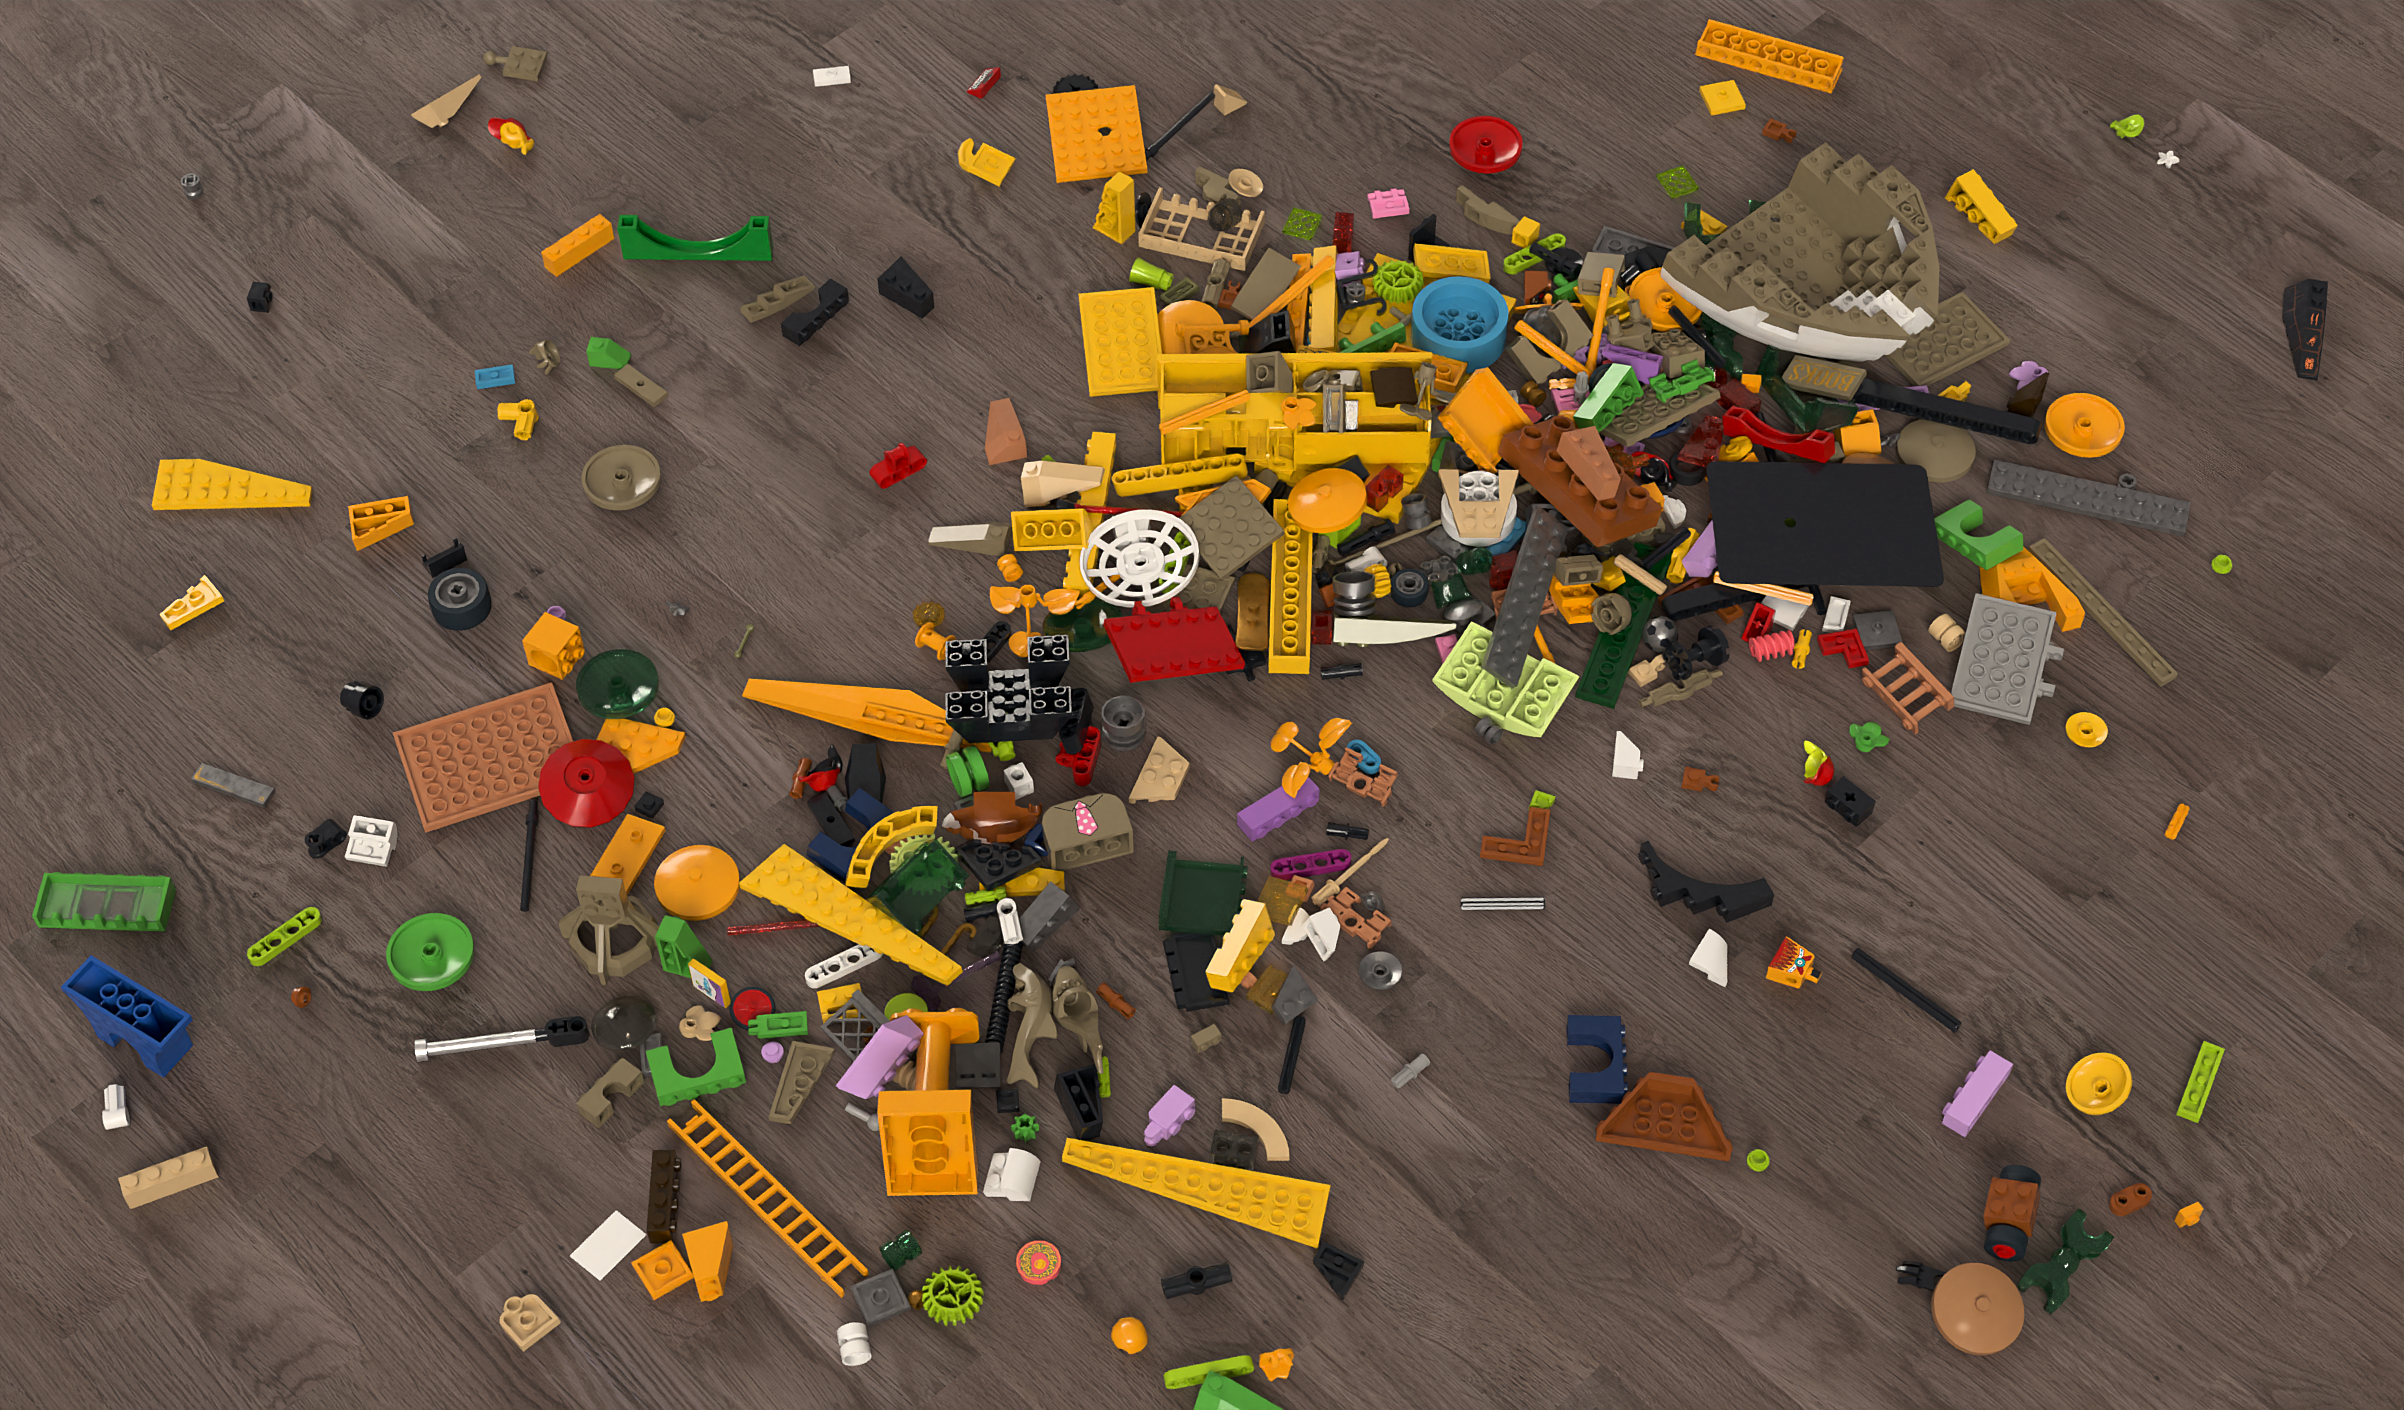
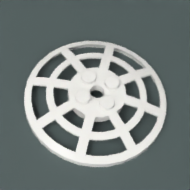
M1157 510L1128 511L1106 520L1090 534L1089 546L1086 549L1083 547L1080 555L1081 574L1089 590L1105 602L1122 607H1134V602L1136 601L1116 600L1120 595L1145 597V600L1141 603L1145 607L1172 598L1191 581L1196 573L1200 557L1198 542L1190 527L1176 516ZM1135 520H1157L1166 524L1161 533L1152 530L1137 531ZM1127 522L1129 533L1116 538L1110 544L1100 539L1102 535L1112 528ZM1173 526L1186 535L1191 543L1190 546L1180 550L1177 543L1168 536ZM1139 537L1157 538L1153 544L1140 543ZM1131 539L1132 545L1122 551L1115 549L1121 543ZM1165 542L1175 553L1164 556L1160 547ZM1096 545L1104 551L1100 558L1099 569H1087L1088 556L1092 547ZM1194 553L1193 567L1188 576H1178L1182 568V557ZM1109 555L1117 558L1116 568H1105ZM1177 560L1173 574L1164 572L1166 563ZM1141 561L1146 562V563H1145L1144 565H1142V566H1137V565H1136L1138 562H1141ZM1120 575L1124 581L1117 587L1107 576ZM1089 577H1101L1112 592L1107 596L1095 589ZM1158 578L1167 580L1161 586L1151 590V582ZM1173 582L1179 584L1170 592L1153 598V594L1164 590ZM1131 584L1142 585L1143 592L1125 590Z

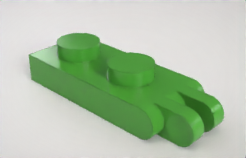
M806 1011L758 1015L757 1019L748 1021V1027H755L749 1028L748 1034L757 1035L760 1039L808 1035Z

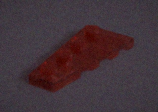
M1707 415L1681 450L1677 460L1707 467L1710 462L1718 461L1724 432L1723 419Z

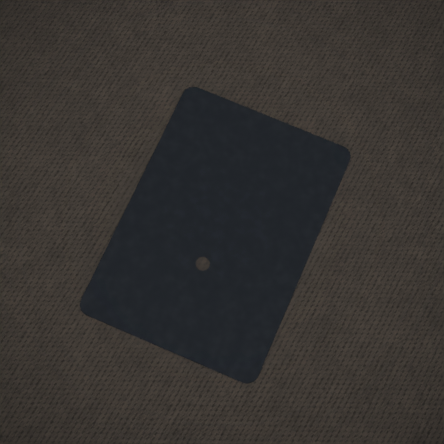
M1713 461L1707 465L1718 573L1721 581L1725 583L1938 587L1944 582L1927 471L1920 465ZM1790 518L1795 520L1796 525L1788 527L1784 521Z

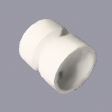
M855 1322L838 1328L837 1336L841 1346L842 1363L848 1366H856L869 1361L872 1356L870 1345L867 1342L866 1325Z

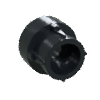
M354 680V682L346 684L342 689L340 702L353 715L369 720L377 716L382 709L384 695L379 687Z

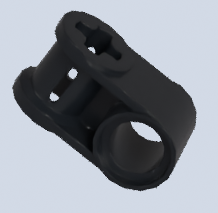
M332 819L324 821L305 836L304 840L305 844L309 847L308 853L310 857L315 859L324 857L329 851L344 842L347 832Z

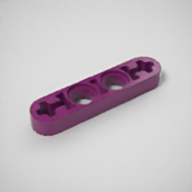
M1337 849L1277 859L1270 865V875L1273 879L1282 881L1293 879L1294 875L1307 877L1344 871L1351 866V854L1345 849ZM1343 857V860H1345V862H1341L1339 858ZM1325 860L1327 864L1320 867L1316 865V861ZM1303 863L1306 865V868L1298 870L1295 868V865ZM1281 867L1283 872H1279L1277 868Z

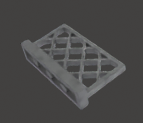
M858 989L852 994V998L820 1028L854 1062L864 1049L860 1048V1037H873L876 1029L879 1030L882 1024L890 1021ZM852 1005L858 1010V1018H846V1011ZM834 1022H842V1033H832L828 1028ZM858 1022L857 1033H845V1023ZM861 1023H871L873 1025V1033H861ZM845 1037H857V1048H847L845 1046ZM917 1048L908 1054L909 1059L906 1064L910 1060L914 1061L917 1058Z

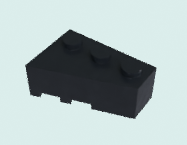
M1095 1063L1057 1074L1054 1091L1077 1139L1086 1141L1100 1137L1103 1118L1098 1073Z

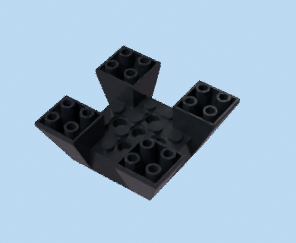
M1068 635L1027 637L1029 669L988 671L986 639L946 641V671L961 691L946 693V723L969 743L1053 739L1072 716L1071 687L1058 686L1070 664Z

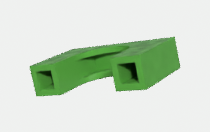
M1970 499L1934 518L1937 538L1986 571L2023 550V534L2010 525L1987 537L1967 535V532L1983 524L1982 507Z
M732 1028L710 1033L716 1060L713 1068L701 1077L687 1078L677 1073L672 1065L667 1045L646 1051L660 1106H671L678 1101L692 1100L703 1094H714L721 1089L736 1088L746 1083Z

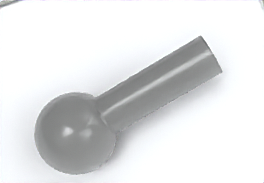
M851 1103L847 1104L845 1111L867 1122L869 1129L879 1131L877 1113L871 1115Z

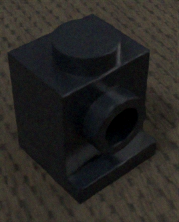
M252 283L246 298L250 311L269 313L268 304L272 301L273 294L268 283Z

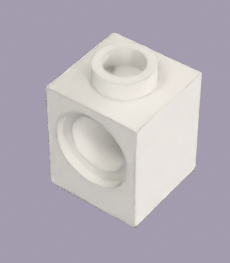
M1023 762L1011 765L1003 770L1004 781L1010 792H1015V800L1034 792L1033 780Z

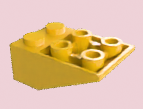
M1618 285L1616 298L1609 297L1603 328L1608 325L1606 318L1610 315H1618L1619 323L1625 322L1631 317L1627 304L1631 299ZM1578 286L1574 287L1575 294L1594 324L1599 296L1579 294Z

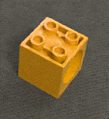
M547 612L541 616L522 640L528 664L561 680L572 671L575 663L585 653L579 627Z

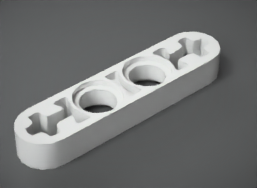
M858 944L807 969L805 972L806 983L811 988H820L880 959L883 953L873 952L870 950L871 947ZM852 955L860 957L855 963L848 961V958ZM837 964L840 966V969L836 972L829 970L831 965ZM815 975L819 979L815 980L812 976Z

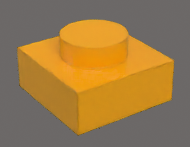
M1742 374L1739 392L1759 393L1761 375Z
M2199 1202L2179 1210L2174 1221L2179 1228L2185 1225L2192 1226L2200 1220L2199 1217L2203 1207Z

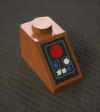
M1525 271L1524 306L1538 305L1543 301L1547 290H1551V279H1548L1547 271Z

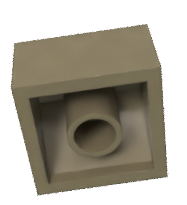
M1280 351L1246 355L1247 391L1249 393H1292V372Z

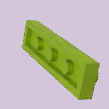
M2203 1041L2176 1115L2198 1123L2225 1051L2224 1048Z

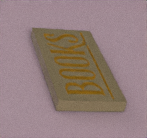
M1795 355L1780 379L1779 384L1781 387L1851 401L1867 373L1866 369Z

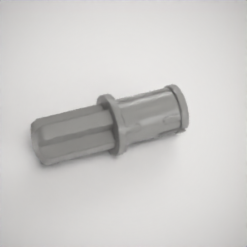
M1585 371L1577 373L1576 383L1573 387L1575 391L1574 402L1577 403L1579 398L1578 404H1583L1586 400V393L1589 390L1588 375H1586Z
M1421 1053L1410 1064H1405L1404 1069L1391 1078L1392 1085L1400 1089L1411 1079H1416L1417 1074L1430 1065L1427 1056Z

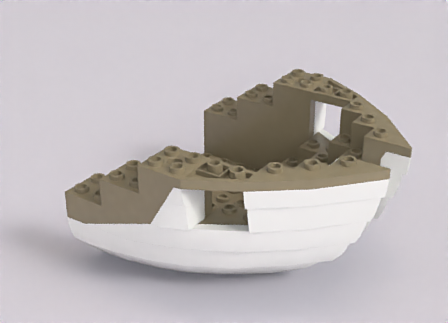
M1826 142L1799 161L1788 188L1707 245L1693 235L1667 253L1661 269V278L1688 302L1717 322L1743 336L1777 349L1822 358L1855 362L1877 360L1883 355H1889L1897 348H1901L1912 333L1917 334L1926 326L1929 327L1938 315L1939 261L1932 224L1919 190L1894 166L1891 165L1879 173L1860 154L1846 162ZM1898 222L1902 223L1916 237L1910 243L1906 244Z

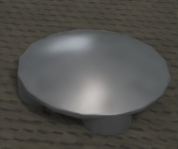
M1441 556L1439 559L1421 563L1420 572L1424 573L1430 585H1448L1459 577L1460 571L1458 566L1451 562V558L1448 556Z
M1463 598L1450 604L1444 611V617L1448 621L1457 622L1458 625H1465L1469 622L1470 618L1481 614L1484 608L1481 600L1478 598Z

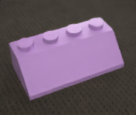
M907 1015L882 1024L836 1086L841 1090L864 1099L873 1096L878 1097L879 1091L885 1090V1084L897 1075L896 1070L898 1067H901L908 1061V1054L920 1045L919 1040L924 1033Z

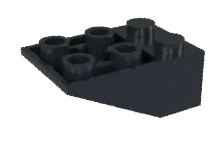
M1289 310L1270 314L1249 328L1248 335H1239V353L1252 354L1274 351L1296 353L1295 330Z

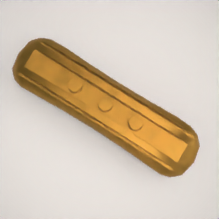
M1255 572L1244 574L1238 581L1236 647L1242 650L1262 651L1268 647L1270 584L1264 575Z

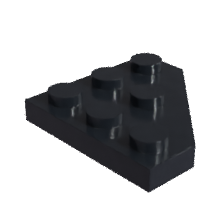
M972 839L955 847L957 856L987 891L1042 866V859L1029 846L1015 848L1010 847V844L993 842V844L982 843L981 840Z

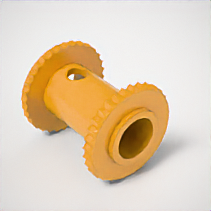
M927 622L918 631L915 644L919 648L924 645L929 646L937 651L938 660H945L946 641H953L956 638L954 635L947 636L946 638L934 631V624L932 622Z

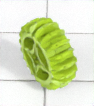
M1399 259L1397 262L1390 260L1389 263L1384 262L1383 266H1378V273L1373 278V287L1378 297H1382L1385 301L1389 300L1390 304L1396 302L1398 305L1400 302H1403L1406 305L1407 301L1413 302V299L1423 289V274L1418 266L1414 267L1413 262L1408 264L1406 260L1404 262H1400Z
M949 1265L947 1271L941 1267L939 1269L940 1273L933 1272L932 1279L927 1278L926 1286L922 1288L924 1292L922 1294L924 1310L928 1311L930 1318L935 1317L937 1323L943 1319L945 1326H947L949 1321H952L954 1326L957 1325L959 1320L965 1324L966 1317L973 1319V1312L979 1313V1305L983 1304L982 1297L984 1292L981 1288L982 1283L980 1280H977L975 1273L970 1275L968 1268L962 1272L960 1265L956 1270H953V1267ZM942 1286H945V1288H944L941 1292H938V1295L935 1296V1294L937 1293V1291H938ZM970 1295V1297H969V1299L967 1300V1302L964 1303V1304L961 1306V1302H962L963 1300L967 1299V1296Z

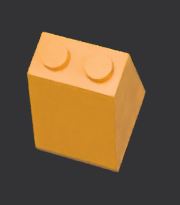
M727 1221L682 1234L701 1302L713 1301L724 1294L733 1249Z

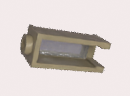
M1329 380V383L1323 385V433L1329 431L1344 433L1346 431V383H1341V380Z

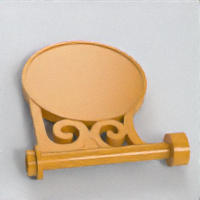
M1239 320L1238 324L1184 325L1183 322H1179L1175 326L1176 335H1180L1184 339L1186 354H1191L1190 338L1193 336H1197L1192 341L1193 348L1198 350L1195 354H1238L1230 343V332L1248 335L1249 323L1248 320ZM1214 332H1224V335L1217 334L1215 336V341L1212 337ZM1201 339L1203 340V344H1197V342L1199 343Z

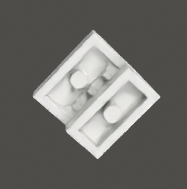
M1766 595L1761 603L1776 610L1774 623L1791 631L1794 630L1798 621L1809 607V605Z

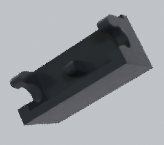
M457 538L453 540L454 546L429 559H427L426 555L421 556L422 564L432 578L467 561L464 546L458 543Z

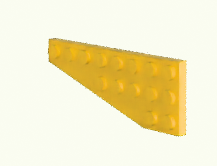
M202 459L160 460L152 508L153 510L307 507L311 506L313 490L308 485Z

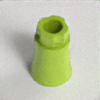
M1138 257L1131 269L1129 282L1167 291L1171 287L1174 275Z

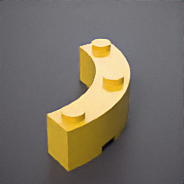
M938 806L912 807L909 810L895 812L876 823L862 838L853 854L845 886L866 888L870 879L871 868L876 859L884 850L897 841L916 835H933L937 826Z

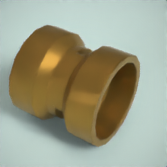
M1529 381L1521 388L1520 395L1524 399H1528V403L1531 406L1538 407L1545 401L1547 394L1542 389H1538L1539 386L1534 381Z

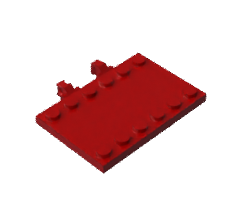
M1172 597L1169 607L1172 608L1170 612L1151 614L1150 611L1146 612L1145 606L1141 604L1142 601H1136L1132 609V616L1104 619L1103 626L1130 683L1244 669L1245 662L1217 606L1188 609L1187 606L1183 607L1180 597Z

